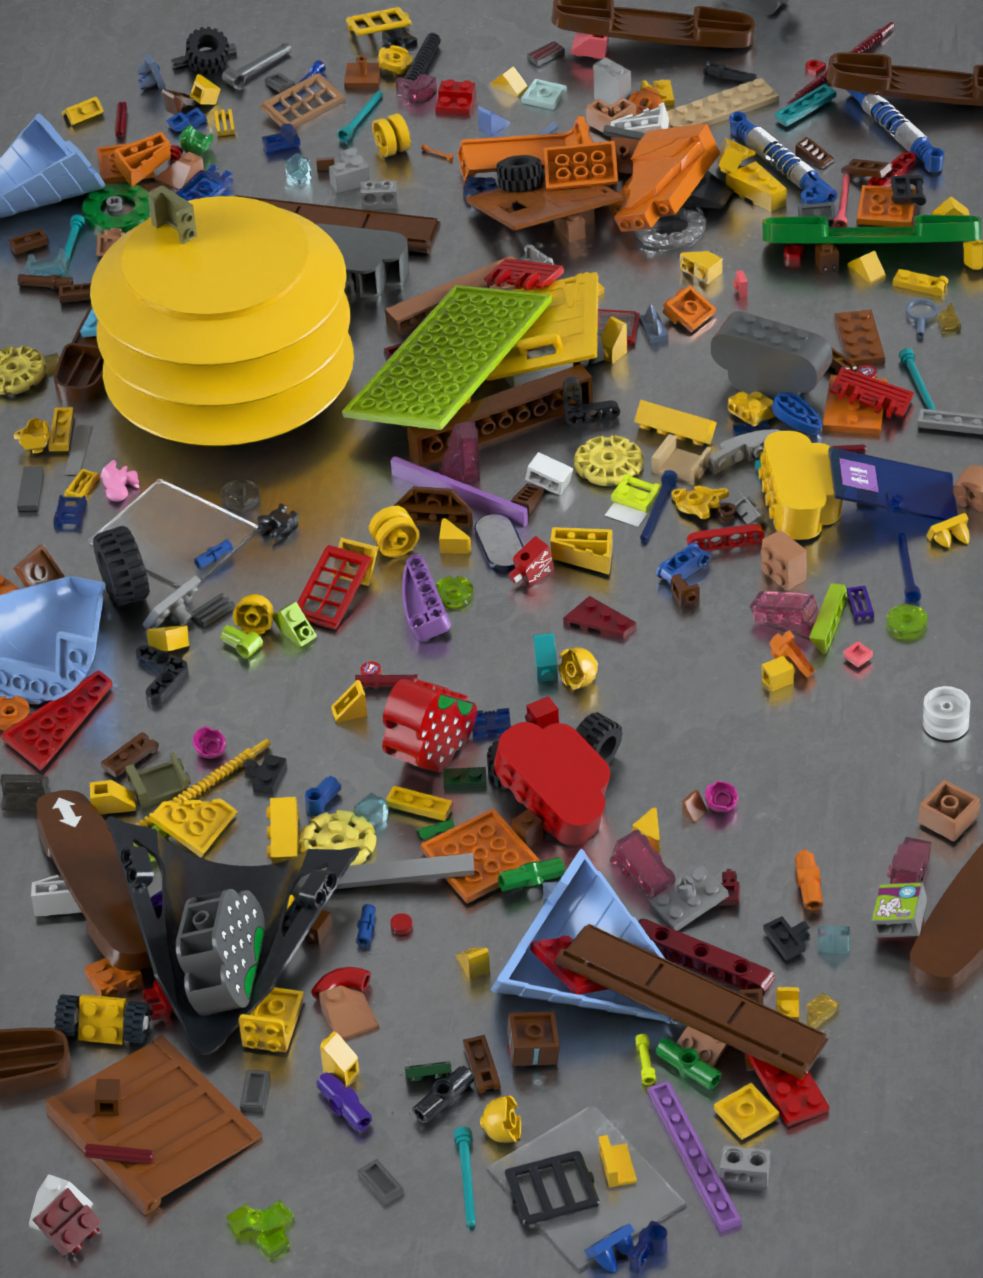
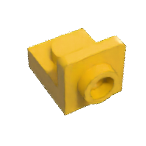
M777 987L776 1011L799 1021V988Z

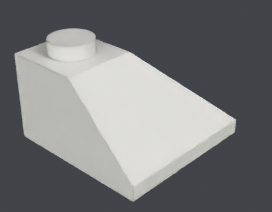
M48 1174L37 1191L29 1227L41 1231L32 1219L66 1188H69L83 1205L87 1204L92 1209L93 1203L69 1181Z

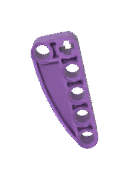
M420 554L412 555L407 559L403 574V606L415 639L425 641L448 631L451 622L423 556Z

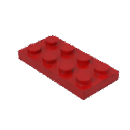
M570 936L531 942L530 951L574 994L581 995L608 990V988L555 964L560 950H566L572 943L573 939Z
M745 1053L787 1127L829 1112L830 1106L809 1071L801 1080Z

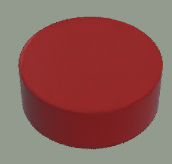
M404 913L394 915L390 920L392 932L397 935L408 934L413 928L412 918Z

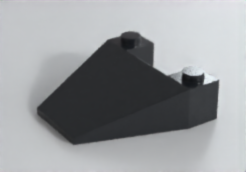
M707 171L681 207L723 208L733 194V189Z

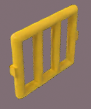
M400 7L346 18L349 30H353L357 36L407 27L412 23L409 19V14L407 12L404 13ZM397 14L402 21L392 22L388 16ZM381 18L385 24L376 25L372 19ZM365 21L369 27L360 29L356 22Z

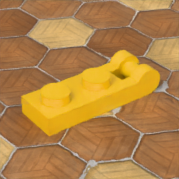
M899 269L893 279V286L941 296L949 281L945 276L937 278Z

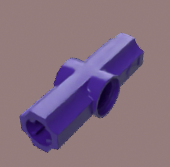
M325 1072L320 1075V1078L316 1081L317 1088L329 1100V1104L335 1114L338 1116L343 1115L355 1130L363 1131L372 1121V1115L359 1102L356 1092L351 1087L346 1088L332 1072Z

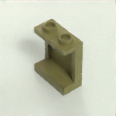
M163 185L148 194L151 221L154 227L159 228L167 223L178 231L179 241L182 244L197 236L193 204Z
M174 752L170 753L171 760L169 762L139 772L136 771L134 764L125 767L128 783L132 791L135 792V798L141 809L162 803L163 801L172 800L173 797H177L178 794H182L183 791H187V788H189L188 785L191 784L188 772L184 773L181 758L177 759Z

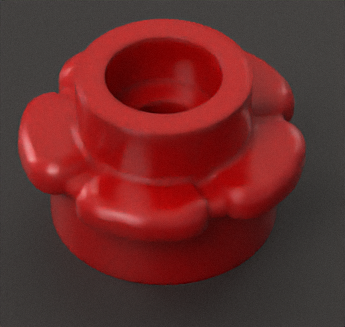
M171 145L170 160L176 161L182 157V148L177 145Z

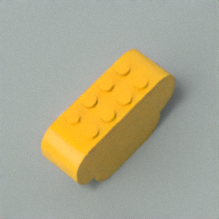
M777 431L769 434L764 441L763 453L760 455L761 468L758 469L759 480H762V492L766 494L765 504L769 506V519L773 520L776 531L781 529L794 540L814 538L820 534L822 525H830L837 522L842 514V502L846 485H843L839 455L831 446L823 443H811L807 436L796 431Z

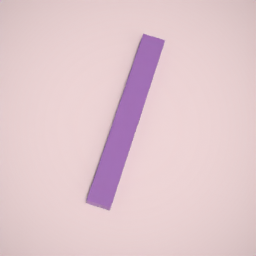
M394 456L391 459L392 475L422 487L453 489L467 505L490 514L503 515L511 522L523 527L528 523L527 508L398 457Z
M666 1081L648 1087V1094L719 1232L741 1226L742 1220L670 1082Z

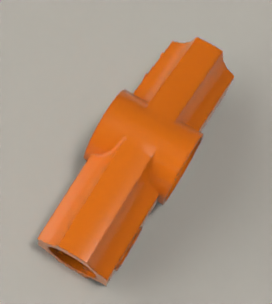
M800 850L795 855V865L804 909H809L810 911L818 910V908L823 906L819 866H816L813 853H810L808 850Z

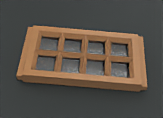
M319 73L264 101L260 108L282 129L290 131L343 103L346 97Z

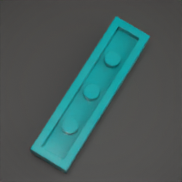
M823 84L774 113V120L787 127L836 98L837 91Z

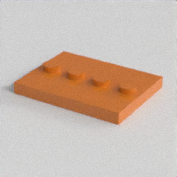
M830 375L822 431L881 435L884 409L882 408L879 414L874 413L876 406L871 408L860 404L857 399L854 405L849 404L850 397L846 395L842 401H839V393L838 395L829 393L837 375ZM874 378L888 383V379Z

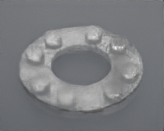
M681 207L676 215L668 216L679 217L687 223V228L682 230V233L674 232L667 236V233L659 234L655 229L651 228L636 230L634 234L644 245L660 249L661 251L681 249L693 246L703 237L706 231V218L699 207Z

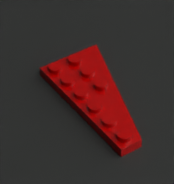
M97 670L82 680L75 689L55 701H50L1 733L2 740L42 771L113 686L112 680L100 670Z

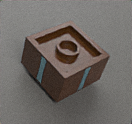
M554 1011L509 1013L507 1035L512 1066L558 1064L560 1044Z

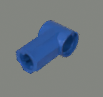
M330 775L316 788H310L305 792V809L308 815L318 816L325 811V805L341 790V784L335 777Z

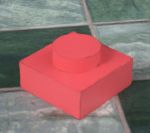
M743 270L736 271V279H733L734 289L738 290L740 297L747 296V279Z
M857 641L843 651V657L859 667L873 657V651Z

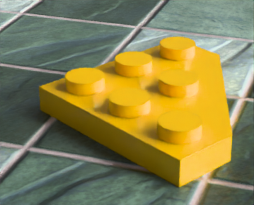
M213 799L206 802H201V800H184L183 803L163 801L149 820L202 858L234 819L238 811L222 799Z

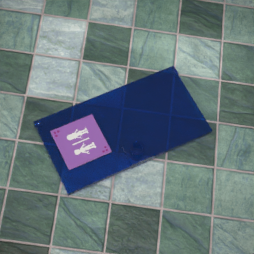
M829 447L828 457L830 459L834 498L879 507L894 513H907L940 521L958 516L956 498L953 494L952 473Z

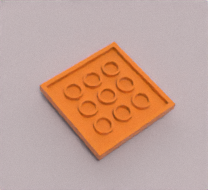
M494 808L420 844L421 851L427 858L473 853L474 875L445 878L466 903L499 888L498 873L519 868V865L525 863L540 862L539 858Z

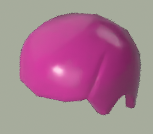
M204 726L193 735V746L201 757L214 759L223 754L226 749V739L219 729L214 730L209 728V726Z
M716 781L714 784L706 787L705 800L712 811L725 813L737 805L738 793L736 788L730 783Z

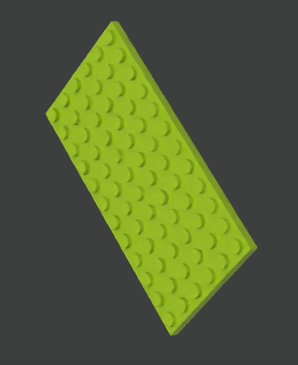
M455 285L342 410L343 417L354 420L442 430L553 301L552 296L549 294Z

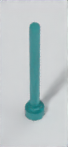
M379 90L374 94L348 126L340 128L337 136L341 141L347 142L353 136L354 128L383 96L382 91Z
M73 215L71 217V232L57 272L58 277H64L78 231L84 227L85 219L81 215Z
M911 348L902 349L898 355L902 364L907 365L926 408L936 410L915 366L913 350Z
M459 1127L454 1130V1142L460 1147L466 1224L472 1227L476 1223L469 1146L473 1141V1135L469 1127Z

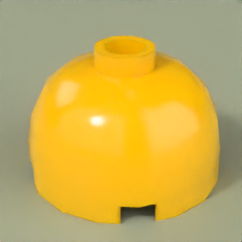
M249 594L241 598L235 606L233 621L236 626L239 625L243 629L242 631L247 634L255 632L258 635H262L271 628L275 612L271 602L266 597L259 594Z
M581 647L562 651L559 656L562 660L561 664H558V670L566 686L570 685L573 687L571 688L573 690L590 685L596 678L598 666L593 654Z
M509 1095L491 1100L486 1105L483 1116L480 1117L482 1130H485L493 1141L511 1143L517 1142L516 1139H520L521 1117L515 1114L514 1109L518 1108L514 1097Z

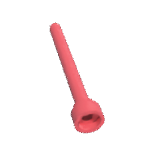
M849 174L843 176L838 216L833 220V227H847L848 225L845 212L850 182Z

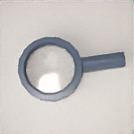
M916 298L906 305V317L910 321L917 323V337L921 338L924 336L925 324L933 322L938 315L937 304L930 299Z

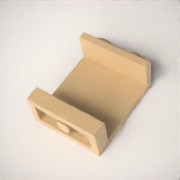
M669 434L651 457L652 472L694 486L698 479L703 477L707 467H709L711 447H707L701 456L676 448V436Z

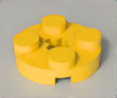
M394 45L387 49L383 47L378 55L379 67L403 75L406 70H409L413 57L412 55L410 57L408 55L409 51L402 47Z

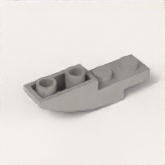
M771 429L750 432L720 443V450L709 456V471L716 474L744 458L749 462L759 458L761 453H763L765 438L779 430Z

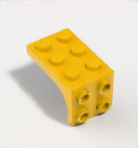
M274 987L251 1015L241 1014L239 1026L242 1046L286 1053L305 998L304 991Z

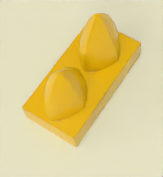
M966 513L935 524L930 527L926 536L930 542L935 540L947 548L951 544V533L961 542L968 544L969 530L966 524L969 518Z

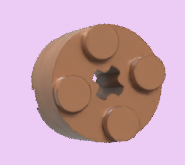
M971 465L967 469L964 468L953 488V494L957 499L956 503L960 507L970 506L979 512H983L982 466Z

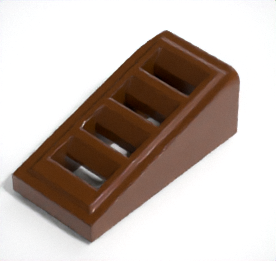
M808 137L799 141L795 146L796 156L821 169L834 162V158Z
M527 483L512 498L511 502L527 508V515H530L544 494L545 488Z

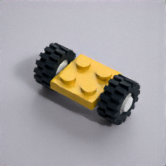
M62 994L59 996L58 1005H56V1019L54 1020L56 1025L54 1028L60 1030L65 1036L76 1037L78 1034V1040L120 1045L124 1042L145 1043L147 1040L148 1029H150L149 1022L151 1021L149 1003L130 1001L126 1006V998L85 994L81 996Z

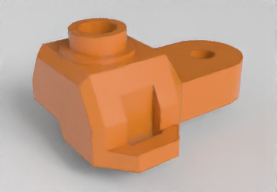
M787 631L783 636L777 633L770 641L772 650L769 652L775 659L784 656L788 662H794L807 678L816 672L804 656L802 650L794 642L793 638L795 636L791 631Z

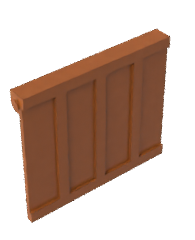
M163 1035L153 1039V1042L65 1092L45 1100L46 1114L83 1152L86 1144L153 1150L154 1159L152 1164L90 1158L144 1216L158 1208L163 1196L262 1138V1133ZM97 1079H120L121 1099L119 1116L95 1115L94 1099Z

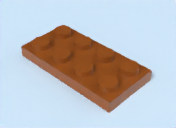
M872 309L834 313V320L843 353L847 359L856 366L885 363V354Z

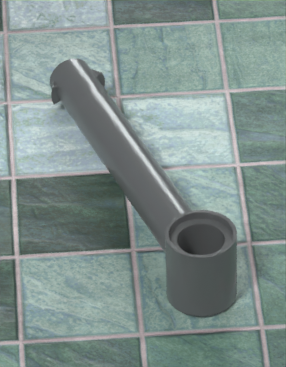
M282 43L281 46L237 71L227 68L222 74V80L235 89H239L243 86L247 76L280 57L286 56L291 52V47L288 43Z

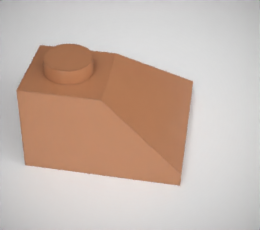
M187 152L156 176L154 180L182 193L204 175L203 159L198 155Z
M343 986L319 993L321 1011L331 1031L337 1032L343 1040L379 1028V1024L363 993Z

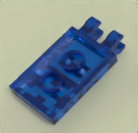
M212 164L208 170H200L175 194L186 201L220 196L234 182V179L229 178L233 173L225 170L220 176V173L216 172L219 166Z

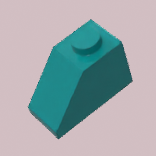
M554 633L533 635L537 682L558 680Z

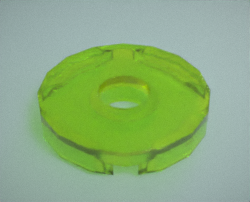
M447 576L435 584L445 608H460L467 605L473 599V584L462 576H457V578Z
M910 604L898 605L887 614V627L892 633L893 631L897 633V636L905 638L916 637L922 634L924 629H927L928 616L918 606ZM904 620H910V621H912V622L906 623V622H903V621H904Z

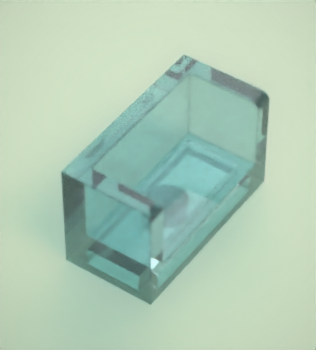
M63 248L59 249L58 257L54 259L36 261L34 255L30 254L26 270L29 275L66 276L69 259Z

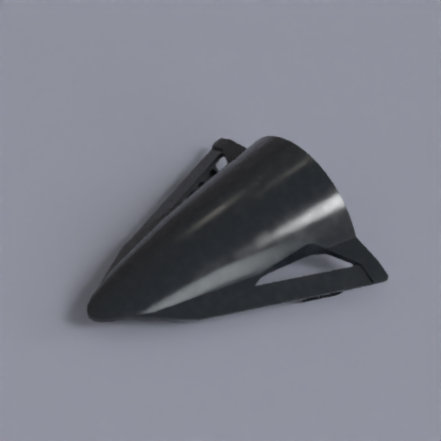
M112 816L106 820L108 829L112 834L154 976L181 1023L189 1042L198 1053L208 1055L219 1049L238 1028L240 1015H250L271 993L348 867L358 856L359 851L356 847L341 850L307 849L292 859L269 865H228L190 855L169 843L156 829L126 823ZM148 853L156 858L162 877V914L158 921L147 889L154 878ZM310 874L299 892V902L302 909L284 936L282 924L290 895L300 878ZM227 889H233L237 893L248 890L259 902L265 919V933L250 1001L243 1008L201 1016L188 1000L184 984L185 972L179 964L176 953V939L185 903L189 898Z

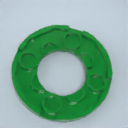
M105 184L104 188L89 193L82 205L85 222L91 228L100 232L111 230V228L122 229L121 232H128V230H132L150 218L149 192L137 184L133 187L130 184ZM112 196H119L122 200L128 198L129 201L132 200L135 203L134 209L123 216L106 215L100 208Z

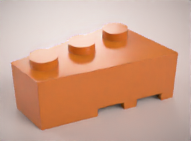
M162 132L114 150L115 165L131 187L171 158L170 142Z

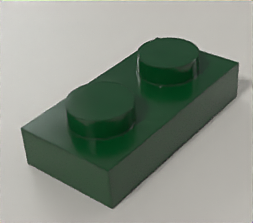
M486 767L443 769L444 790L487 788Z
M450 1061L404 1066L406 1078H411V1081L424 1080V1076L433 1075L434 1078L447 1077V1073H452Z

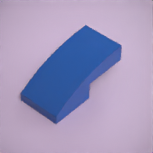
M195 108L186 115H183L180 111L166 120L175 132L183 131L189 124L194 128L207 121L206 116L198 108Z

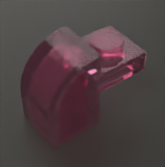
M420 74L415 81L400 77L396 80L397 95L408 98L411 104L427 102L437 92L436 78Z

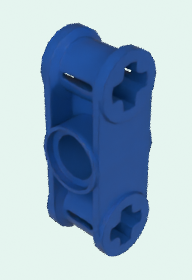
M691 543L685 549L662 562L656 570V576L667 580L669 585H671V576L679 574L684 580L700 568L705 567L711 559V553L703 551L696 543Z

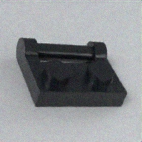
M921 175L891 176L893 204L916 203L918 206L925 205L926 196L923 194L922 187L924 183L923 177ZM910 184L915 186L916 194H911Z

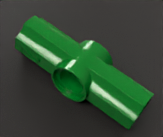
M561 857L541 862L525 863L519 865V868L498 873V884L502 891L523 886L539 885L545 880L563 876L565 866Z
M663 1038L656 1048V1055L676 1067L681 1077L686 1079L692 1078L707 1089L713 1090L722 1078V1073L700 1059L696 1050L692 1048L685 1049L670 1038Z

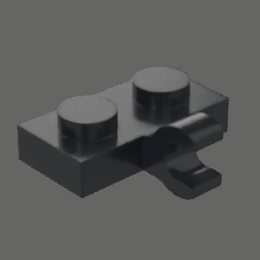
M401 28L382 31V40L386 42L382 48L385 47L387 49L394 45L408 50L418 44L416 37Z
M266 754L260 766L254 760L246 759L244 774L255 777L252 783L253 790L273 794L286 767L287 760L283 757Z
M781 916L763 925L764 932L785 960L805 952V945L801 940L810 937L807 931L810 927L805 921L791 928L784 917Z

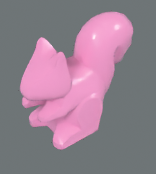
M112 460L103 468L101 478L104 486L107 488L105 490L106 496L111 501L120 502L128 496L125 485L127 484L138 489L139 480L136 471L127 472L128 466L118 470L115 460Z

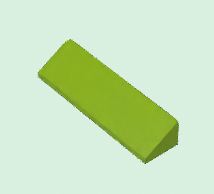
M830 584L809 636L811 642L822 655L827 654L847 602L846 586L843 584Z

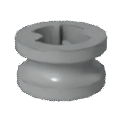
M112 196L106 200L109 212L117 213L122 211L121 197Z

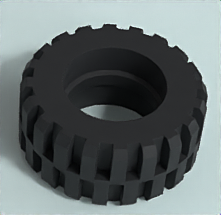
M119 526L97 533L93 538L94 554L102 581L106 584V591L113 604L122 607L146 599L150 593L148 576L138 545L130 529L125 526Z

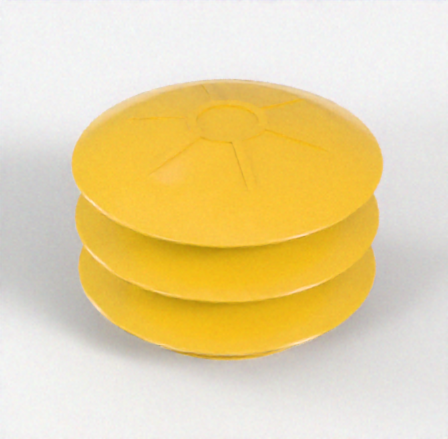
M233 196L206 197L188 201L193 204L197 236L184 244L180 243L179 234L176 229L167 223L156 228L152 225L151 217L118 239L104 254L95 269L90 286V298L92 308L98 319L97 342L104 359L103 381L106 392L116 409L136 426L158 437L189 445L232 446L254 443L287 433L312 420L323 412L345 387L350 377L354 360L353 345L348 333L350 308L344 293L346 266L343 255L333 239L310 220L291 211L255 199Z

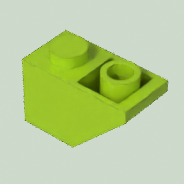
M297 602L286 605L274 613L273 620L280 632L299 647L317 637Z

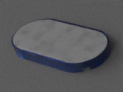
M488 514L478 519L474 526L475 537L487 564L491 568H498L502 572L513 571L515 569L513 557L524 547L513 521L502 514Z

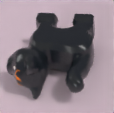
M280 503L279 507L269 515H261L257 518V527L260 529V534L264 535L270 527L275 528L270 533L271 538L290 532L293 527L298 525V513L292 510L287 515L285 513L287 510L286 505Z

